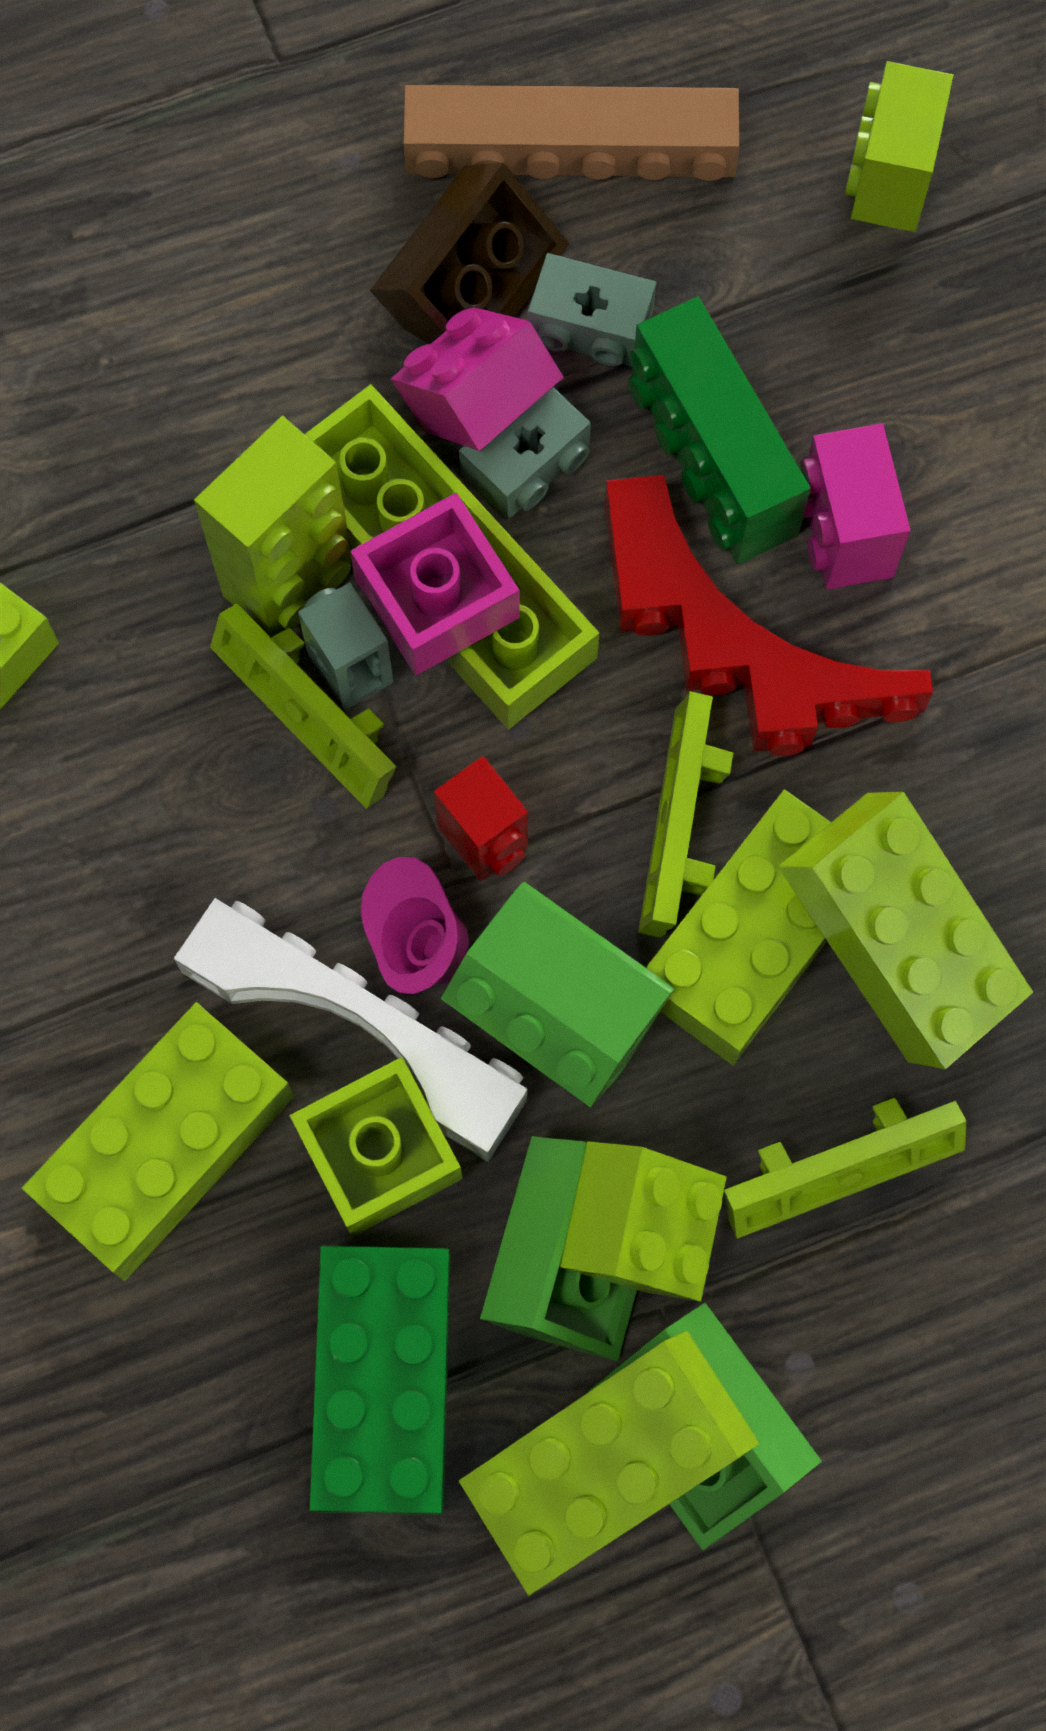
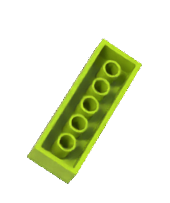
M371 384L305 434L337 462L351 550L452 494H458L519 588L520 618L445 660L508 730L598 658L600 634L598 630Z

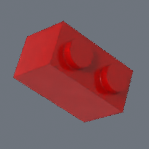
M484 756L434 791L439 830L480 882L493 872L497 877H501L522 862L526 856L523 851L528 848V811Z

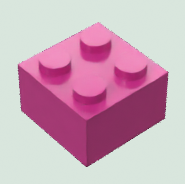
M473 307L453 316L446 324V331L430 345L421 346L411 352L404 360L405 367L391 378V381L425 433L480 451L564 377L530 321Z
M883 423L813 435L808 458L801 460V472L811 488L803 519L809 518L813 534L807 540L808 555L813 571H822L826 590L894 578L911 530Z
M457 493L452 494L350 551L356 582L415 676L520 618L519 588Z

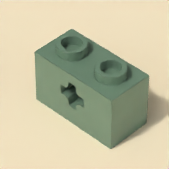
M547 253L529 306L528 321L533 325L546 349L552 351H565L568 349L590 355L594 360L604 365L618 366L624 364L633 367L630 351L635 346L636 324L650 319L652 316L656 281Z
M552 387L483 449L478 451L466 446L462 447L459 450L460 475L503 517L509 520L521 508L524 511H528L535 507L546 495L549 489L548 484L562 472L570 474L581 466L590 452L591 422Z
M350 582L337 590L335 588H327L312 596L306 602L305 608L298 612L307 654L342 710L345 711L393 683L388 640Z

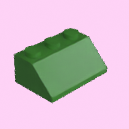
M523 882L517 887L466 953L443 993L441 1000L591 1107L620 1076L675 988L529 884Z
M532 1136L480 1319L523 1336L618 1362L637 1290L560 1267L587 1143L584 1141Z
M706 1303L664 1329L588 1391L590 1392L663 1341L686 1330L689 1332L760 1443L669 1504L702 1551L779 1497L822 1462Z

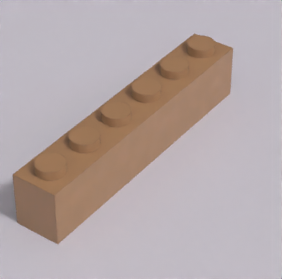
M405 85L404 156L406 174H420L428 178H439L446 174H459L465 165L504 163L513 175H530L538 179H549L556 175L586 176L596 180L606 179L611 176H640L648 180H660L667 176L696 177L706 181L717 180L722 177H735L739 153V88Z

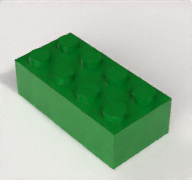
M700 297L693 298L636 324L635 346L630 351L633 364L632 376L628 378L630 392L640 409L648 407L657 423L654 425L655 434L664 453L667 456L674 454L683 469L681 471V479L688 496L694 503L701 501L709 514L708 527L719 549L722 551L729 549L736 564L739 565L798 537L811 488Z
M321 1246L310 1511L315 1513L444 1515L451 1275L449 1249Z

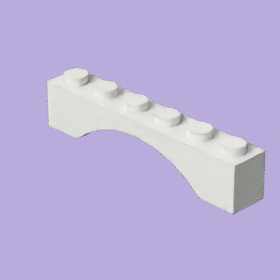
M214 898L174 957L182 974L231 1004L254 1001L299 1003L330 1011L362 1027L387 1046L397 1059L403 1057L443 1135L485 1161H490L527 1102V1088L520 1085L523 1076L519 1072L495 1058H492L489 1064L479 1060L468 1053L471 1045L460 1035L448 1028L440 1026L435 1033L416 1021L419 1013L401 999L388 995L385 1001L371 994L364 989L368 984L367 981L352 969L337 963L332 970L313 958L316 950L298 936L286 932L281 939L263 928L262 926L266 920L247 905L235 901L232 907H229Z

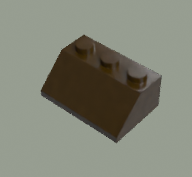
M504 163L465 165L370 291L404 330L430 345L446 331L448 321L466 309L474 307L516 317L535 291L547 253L561 256L569 243Z

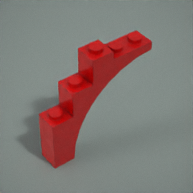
M664 475L606 480L604 505L620 632L634 631L638 635L652 636L664 633L669 627L678 626L686 691L701 690V693L704 695L716 696L730 693L736 689V686H744L753 752L769 750V754L773 756H789L800 753L804 750L805 746L812 745L818 723L824 722L828 728H844L857 724L861 718L883 716L884 721L895 723L914 719L919 713L925 711L933 694L930 670H880L833 661L796 647L751 620L721 593L692 555L674 517Z

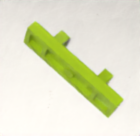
M237 603L221 612L218 616L210 648L366 809L384 798L388 782L396 769L394 763L375 745L378 741L379 731L383 728L384 723L370 709H366L350 719L297 665L300 660L301 649L305 643L291 628L270 637Z
M690 691L675 709L638 933L663 937L666 934V930L672 929L676 925L681 892L702 896L714 880L715 865L687 858L699 780L722 783L730 775L733 752L705 744L712 696Z
M896 1098L884 1101L873 1106L875 1113L873 1125L876 1132L793 1164L781 1142L759 1149L758 1154L761 1159L759 1167L763 1175L724 1190L727 1219L736 1239L965 1151L967 1121L957 1102L948 1103L907 1119Z

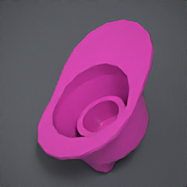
M397 857L383 863L371 875L362 895L361 917L364 931L386 984L399 993L416 994L441 983L449 985L468 952L469 936L462 919L452 910L442 884L432 868L417 858Z

